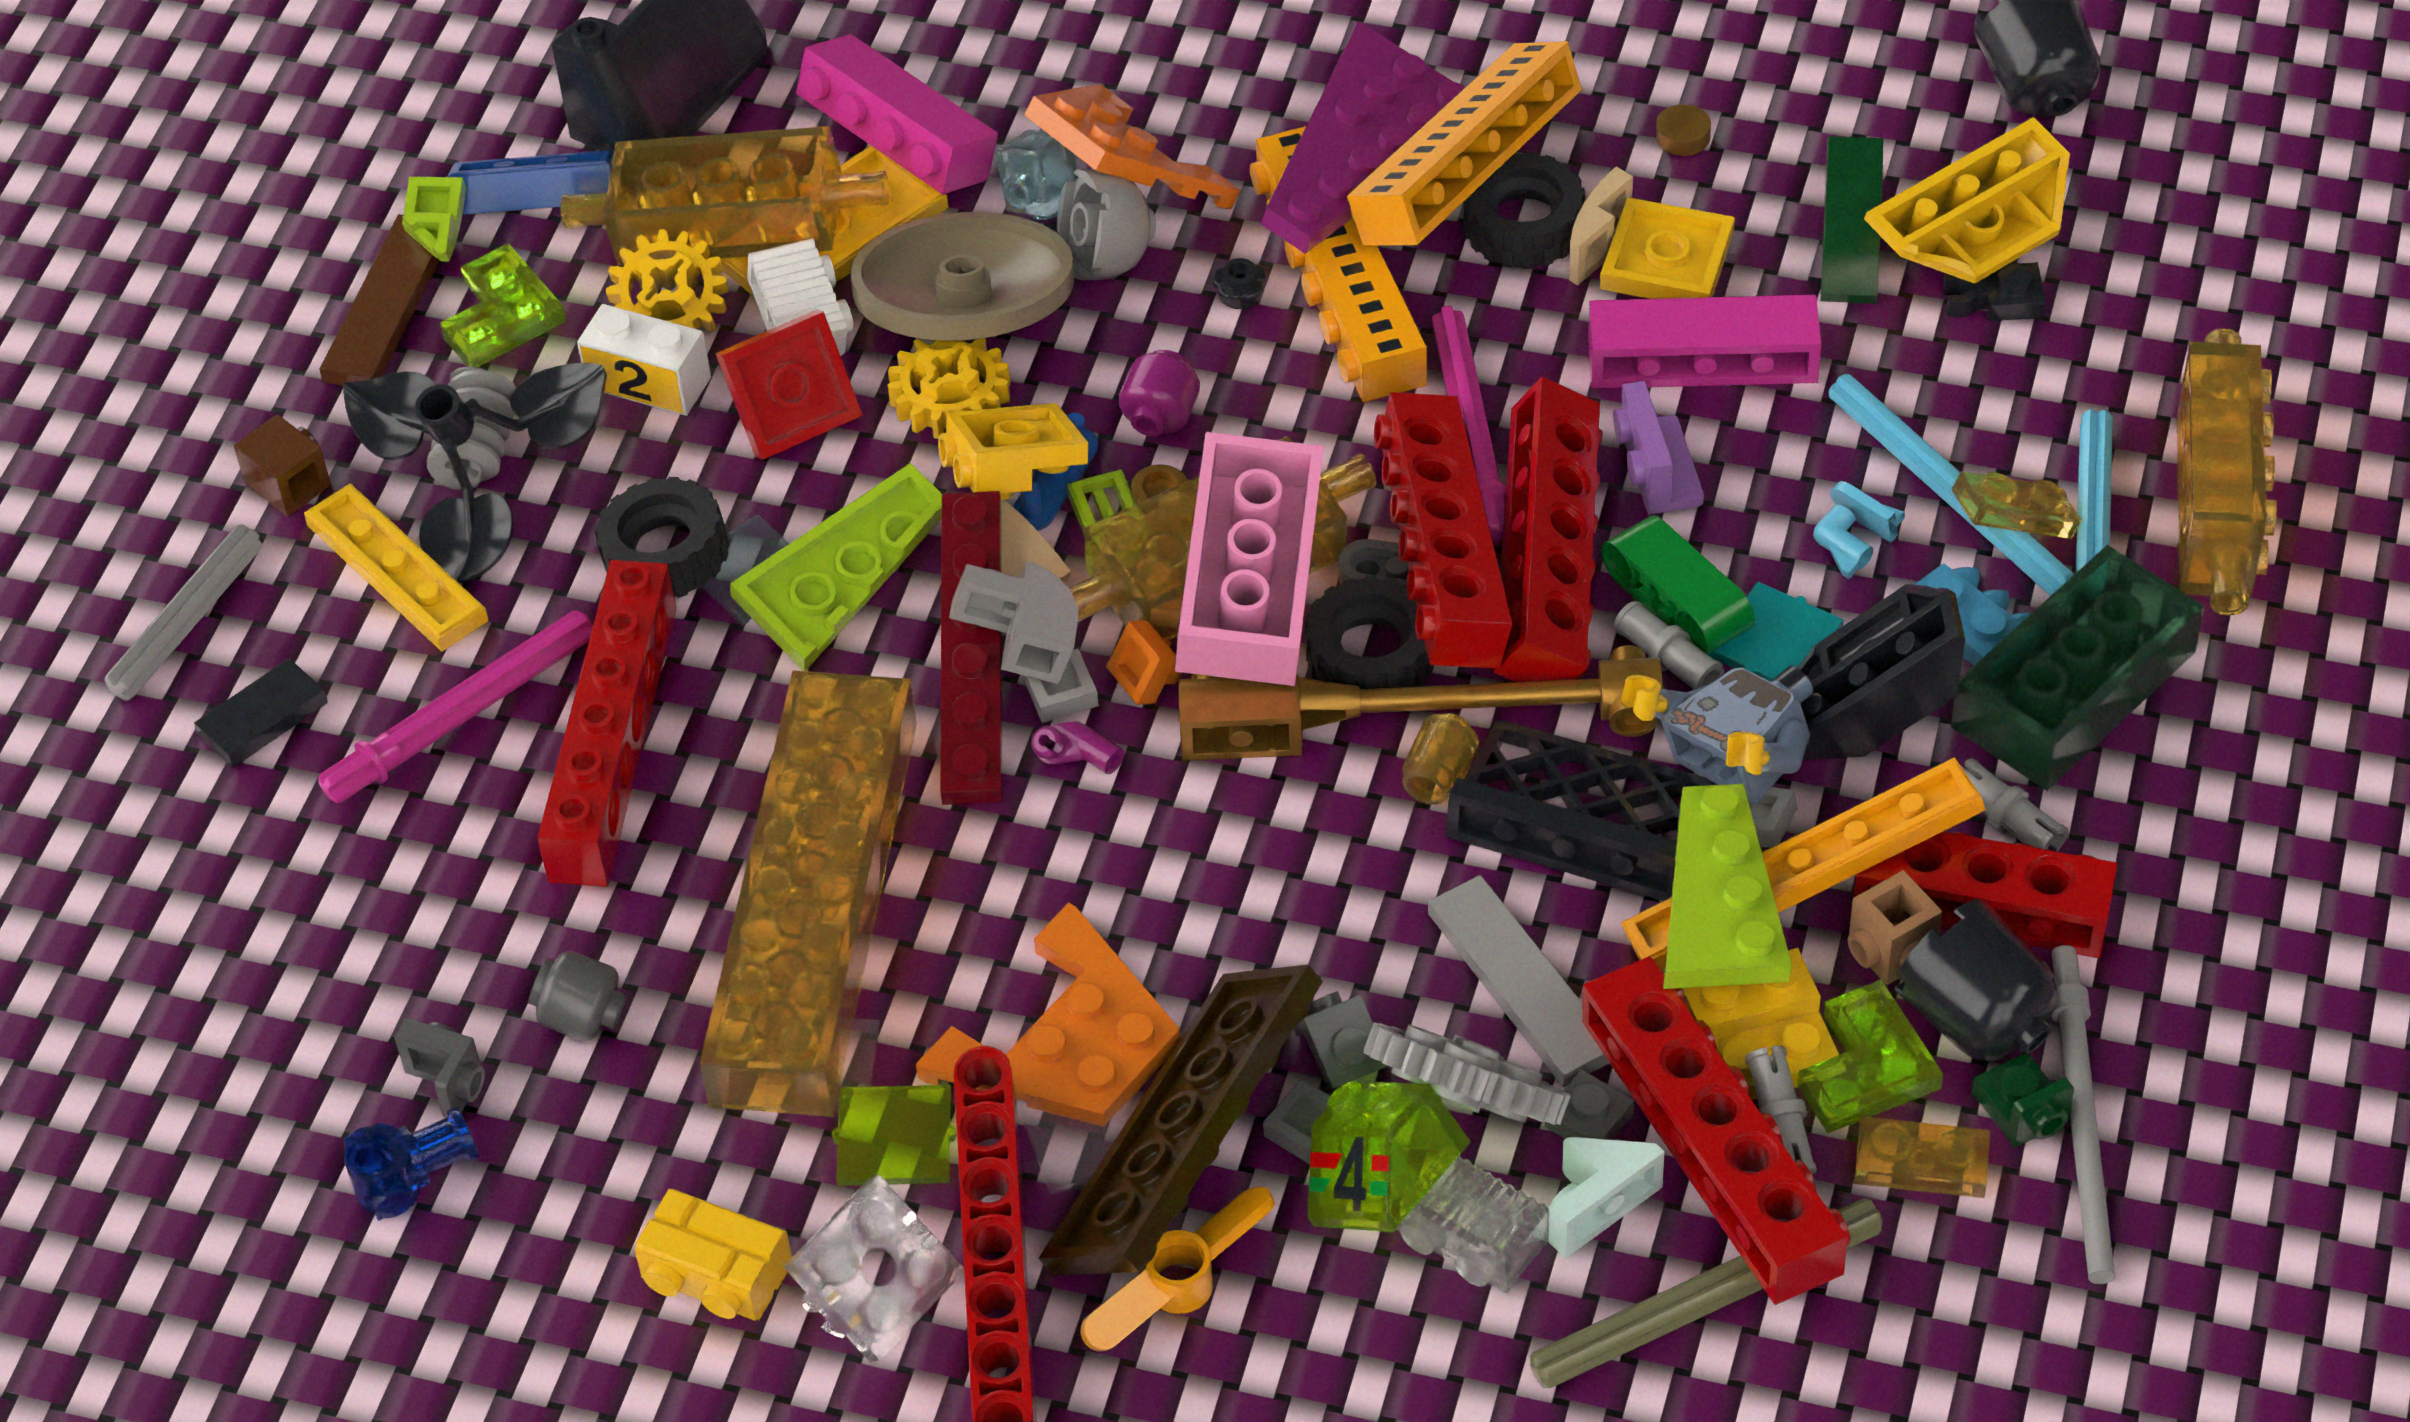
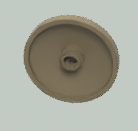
M961 212L936 215L894 227L867 243L854 258L850 271L853 300L861 314L874 324L891 332L929 340L981 339L1022 329L1056 311L1067 300L1074 286L1072 251L1067 242L1058 233L1049 227L1026 218L989 212Z

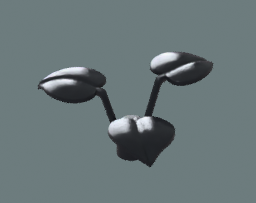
M572 363L544 369L529 376L518 385L510 400L512 410L520 419H512L482 407L474 398L464 403L451 386L435 384L428 376L417 372H396L370 380L345 382L343 393L347 416L356 436L364 447L375 456L388 460L407 458L419 449L424 433L430 434L438 444L442 445L461 486L463 499L447 498L435 504L422 520L419 530V541L421 549L459 583H465L483 575L498 563L509 547L514 530L512 511L501 495L487 493L474 498L472 484L458 454L457 446L464 444L472 434L474 417H481L516 432L528 428L531 440L541 448H567L583 440L593 430L601 412L607 373L604 367L599 364Z

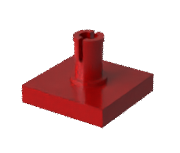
M814 310L715 353L753 453L760 460L863 416L824 311Z

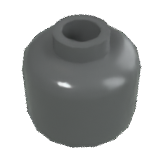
M565 951L556 960L545 959L534 982L528 1004L536 1006V1019L542 1026L581 1041H588L597 1036L602 1026L612 1030L615 1028L627 995L616 991L619 982L616 968L575 951Z

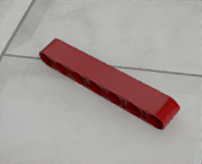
M979 1046L963 1053L955 1063L954 1068L972 1422H1037L1017 1099L1009 1058L1002 1051L994 1047ZM981 1085H996L991 1089L976 1090V1088ZM988 1139L1000 1140L989 1146L978 1145L980 1142ZM990 1195L1004 1196L998 1201L991 1203L980 1201ZM995 1251L1008 1253L996 1260L983 1258ZM997 1309H1008L1011 1311L1001 1318H989L986 1316L991 1311ZM1002 1367L1015 1370L1009 1376L1002 1378L989 1376L995 1369Z

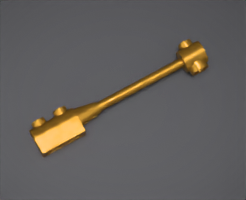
M1626 645L1613 650L1609 660H1599L1598 679L1360 689L1359 686L1302 678L1299 677V674H1296L1295 686L1192 674V679H1179V723L1182 760L1301 756V731L1360 717L1361 713L1599 703L1601 720H1609L1610 727L1615 733L1626 737L1642 736L1651 732L1656 727L1658 718L1655 717L1650 721H1642L1634 714V707H1625L1621 704L1625 680L1631 675L1648 676L1657 680L1661 684V689H1663L1660 658H1645L1644 651L1637 646Z

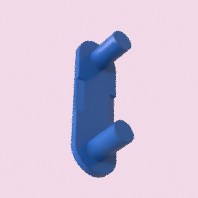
M1071 413L1067 417L1088 442V464L1069 466V469L1062 473H1043L1037 470L1032 478V491L1020 492V496L1012 506L1037 531L1045 529L1051 524L1068 498L1067 483L1078 481L1098 451V439L1092 431L1085 429L1084 416L1079 413Z

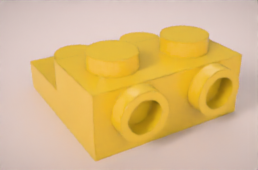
M1057 403L946 413V433H940L938 440L941 464L944 468L953 467L954 479L958 488L970 487L973 492L1000 491L1001 500L1011 498L1015 492L1032 491V469L1053 474L1065 472L1072 465L1088 464L1087 440Z
M1798 948L1788 950L1792 963L1789 982L1681 988L1687 1009L1696 1022L1703 1020L1709 1026L1716 1040L1718 1053L1727 1066L1737 1067L1744 1076L1751 1100L1756 1099L1757 1096L1745 1056L1761 1048L1767 1047L1768 1055L1772 1054V1046H1784L1786 1048V1058L1794 1088L1841 1076L1842 1059L1819 1012L1821 996Z

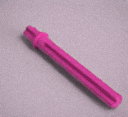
M1443 306L1441 308L1442 312L1432 316L1431 323L1447 395L1458 397L1493 546L1500 545V540L1503 538L1506 485L1500 481L1464 314L1462 311L1453 310L1452 306Z
M578 610L571 611L367 743L364 740H360L355 743V751L319 775L318 782L324 794L330 801L341 803L374 781L380 784L387 781L389 771L588 643L593 627L589 617L584 612H579Z

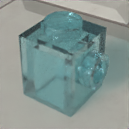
M1026 130L995 151L1007 212L1030 214L1031 218L1036 220L1054 218L1058 216L1059 200L1065 182L1076 181L1078 178L1073 173L1077 170L1074 153L1047 132Z

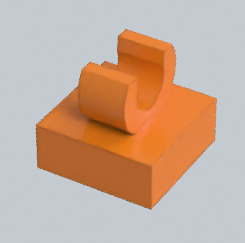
M1147 620L1128 622L1106 665L1107 669L1137 705L1155 703L1164 685L1177 683L1183 673L1175 671L1176 654L1170 648L1171 642L1166 638H1162Z

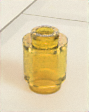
M1446 713L1428 716L1423 721L1402 766L1404 775L1402 780L1403 787L1416 800L1431 805L1442 804L1449 797V791L1457 777L1464 779L1479 746L1477 734L1464 718Z

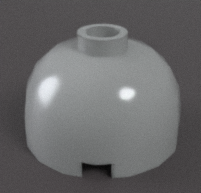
M1077 169L1073 172L1078 176L1077 180L1066 181L1062 188L1058 205L1057 233L1064 240H1068L1073 256L1074 278L1079 280L1116 278L1135 267L1144 255L1148 242L1152 241L1155 236V214L1148 207L1146 198L1133 181L1098 172L1094 169Z

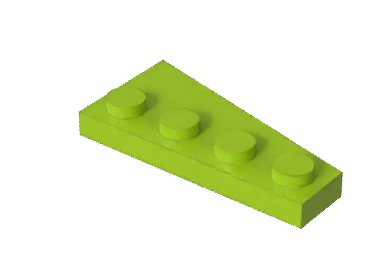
M909 463L730 583L731 597L805 672L941 520L942 493L912 463Z
M1744 784L1683 787L1679 811L1663 989L1789 982L1792 963Z

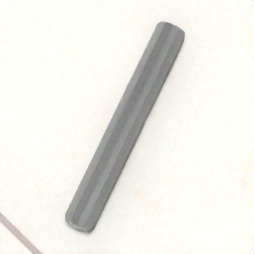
M243 524L237 525L232 529L107 673L104 681L108 686L107 690L112 695L127 701L131 700L261 550L262 542L257 531L249 529Z

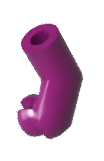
M1078 721L1043 726L1034 733L1032 738L1033 751L1042 762L1057 765L1085 760L1102 772L1112 774L1118 769L1124 758V750Z

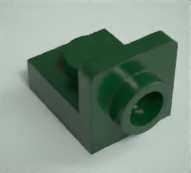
M2022 1054L1974 1077L1971 1093L2013 1147L2016 1148L2034 1138L2039 1140L2047 1139L2058 1133L2069 1122L2074 1087L2067 1078H2062L2052 1083L2029 1054Z

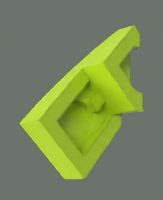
M409 177L402 221L403 227L411 237L440 261H450L458 237L467 188L463 177Z

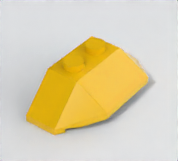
M2033 117L1866 212L1864 220L1900 257L1975 284L2059 234L2070 153Z

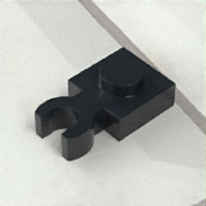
M2038 262L2008 264L1975 284L1949 274L1944 275L1942 291L1943 295H1949L1946 310L1949 317H1967L1976 310L1986 309L1988 321L2044 318L2046 300Z

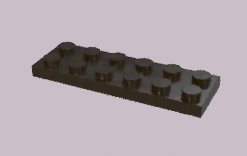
M1309 964L1222 974L1038 1259L1053 1276L1140 1272L1152 1260L1157 1251V1243L1173 1218L1181 1213L1187 1205L1188 1194L1204 1169L1212 1164L1218 1156L1219 1145L1235 1120L1241 1117L1250 1104L1249 1098L1264 1074L1278 1061L1281 1047L1294 1027L1306 1017L1309 1011V1003L1323 983Z

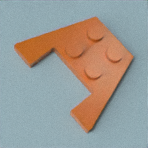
M1095 84L1033 96L1024 115L1094 170L1153 187L1156 179H1159L1178 195L1194 200L1199 190L1214 199L1213 203L1216 206L1232 209L1241 190L1209 166L1175 162L1156 148L1158 140L1153 135L1140 128L1128 127L1126 125L1133 108L1103 85Z
M1068 902L1034 938L1037 955L1076 977V980L1006 1053V1056L1009 1058L1012 1069L1016 1099L1026 1101L1027 1109L1105 1128L1168 1059L1181 1039L1180 1028L1077 907ZM951 1026L916 1063L918 1078L925 1083L940 1086L942 1080L954 1083V1068L959 1057L971 1048L984 1045ZM985 1084L977 1087L976 1090H987L996 1085Z

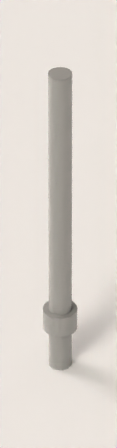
M2062 945L2054 948L2051 952L2053 972L2058 990V998L2052 1018L2060 1025L2065 1078L2074 1087L2070 1122L2088 1279L2094 1284H2107L2115 1279L2085 1025V1021L2091 1015L2087 988L2080 983L2077 950L2072 946Z

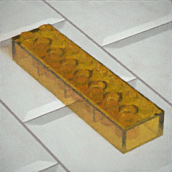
M792 670L700 1060V1068L709 1107L824 1117L834 1116L917 726L911 679Z

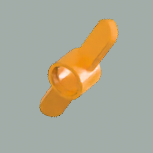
M1257 1186L1242 1192L1194 1233L1185 1230L1165 1232L1157 1243L1156 1254L1145 1265L1146 1268L1084 1319L1081 1325V1337L1084 1343L1094 1351H1107L1121 1342L1159 1309L1173 1314H1185L1202 1307L1210 1298L1213 1290L1211 1261L1273 1209L1275 1201L1270 1190L1264 1186ZM1175 1264H1187L1199 1270L1195 1275L1184 1280H1171L1159 1274L1165 1268Z

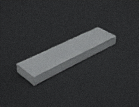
M1481 875L1428 901V915L1563 1087L1569 1085L1581 1069L1590 1074L1609 1064V1061L1582 1023L1583 1003Z

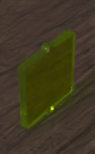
M951 1085L840 1088L838 1128L832 1131L833 1142L838 1145L837 1186L950 1183V1142H954L957 1139L956 1128L951 1125Z

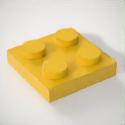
M1627 197L1600 273V289L1649 299L1713 297L1734 234L1735 217Z

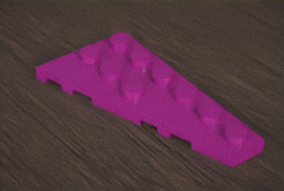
M1358 20L1266 207L1261 225L1303 253L1309 252L1352 219L1347 195L1466 87L1460 83L1453 82L1427 65L1420 57L1408 53Z

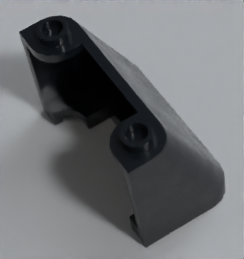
M642 0L619 25L604 19L584 17L568 26L551 43L570 138L600 151L610 150V152L614 153V157L617 158L620 157L622 149L630 143H649L661 151L664 163L673 158L764 61L768 54L766 32L748 0Z

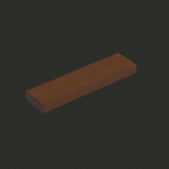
M401 214L397 215L319 368L323 383L343 386L345 382L370 380L383 375L440 261L405 231L402 224L403 215Z

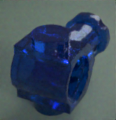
M456 1107L447 1110L446 1118L413 1133L405 1126L397 1129L392 1125L377 1123L373 1126L359 1128L343 1139L345 1148L344 1161L357 1202L363 1209L374 1213L378 1221L384 1218L399 1216L413 1206L420 1195L421 1187L430 1184L429 1173L463 1158L469 1162L479 1158L469 1128L461 1112Z

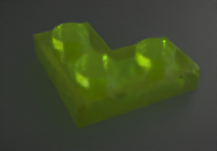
M508 243L461 267L464 283L481 302L440 322L443 339L467 367H478L567 321L563 305Z
M1882 980L1825 1001L1824 1017L1843 1045L1846 1053L1800 1070L1798 1072L1797 1086L1827 1134L1942 1088V1071Z

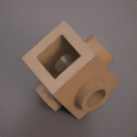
M1902 870L1853 898L1848 936L1849 949L1862 967L1871 968L1888 985L1900 978L1897 975L1899 968L1909 953L1931 929H1934L1940 935L1942 911L1909 875Z

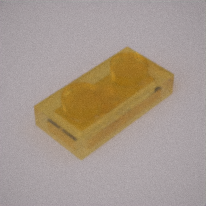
M1961 471L1951 489L1974 525L2072 539L2082 521L2067 499L2066 492L2060 486L2048 480L2039 479L2035 482L2010 479L1996 472H1989L1984 475Z
M1860 1116L1854 1184L1985 1198L1990 1130Z

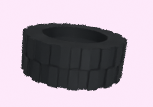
M1536 152L1514 153L1463 202V225L1466 240L1469 239L1471 241V247L1476 253L1480 252L1483 254L1484 259L1492 263L1494 261L1501 263L1502 266L1509 268L1517 266L1523 267V269H1531L1533 266H1547L1553 264L1554 260L1565 258L1570 254L1573 226L1585 202V190L1581 188L1582 180L1578 174H1574L1571 171L1569 165L1556 161L1555 157L1536 155ZM1534 199L1548 204L1551 207V213L1540 220L1519 222L1498 215L1497 207L1509 200Z
M668 477V479L660 480L654 478L639 485L636 483L628 487L627 491L621 495L617 494L610 500L609 506L603 508L599 514V524L595 525L596 543L606 573L610 560L667 563L674 597L677 596V598L688 595V592L696 588L699 590L707 584V581L712 576L716 577L721 571V564L723 561L726 562L729 554L727 546H730L729 537L717 499L714 500L709 489L700 487L698 482L690 479L684 481L680 480L679 477ZM681 525L687 526L690 530V535L683 542L670 549L652 553L639 552L635 549V542L644 534L663 526Z
M1364 576V579L1354 580V578L1344 580L1343 584L1326 589L1320 599L1316 598L1311 605V613H1307L1305 621L1306 661H1308V670L1312 678L1359 686L1360 689L1421 687L1425 684L1426 677L1431 676L1434 665L1429 664L1425 641L1418 640L1416 637L1415 620L1417 605L1416 601L1408 599L1407 585L1404 586L1398 583V580L1388 577L1387 579H1378L1376 576ZM1376 624L1396 630L1400 637V644L1393 653L1369 658L1355 656L1346 652L1341 640L1345 631L1351 628Z

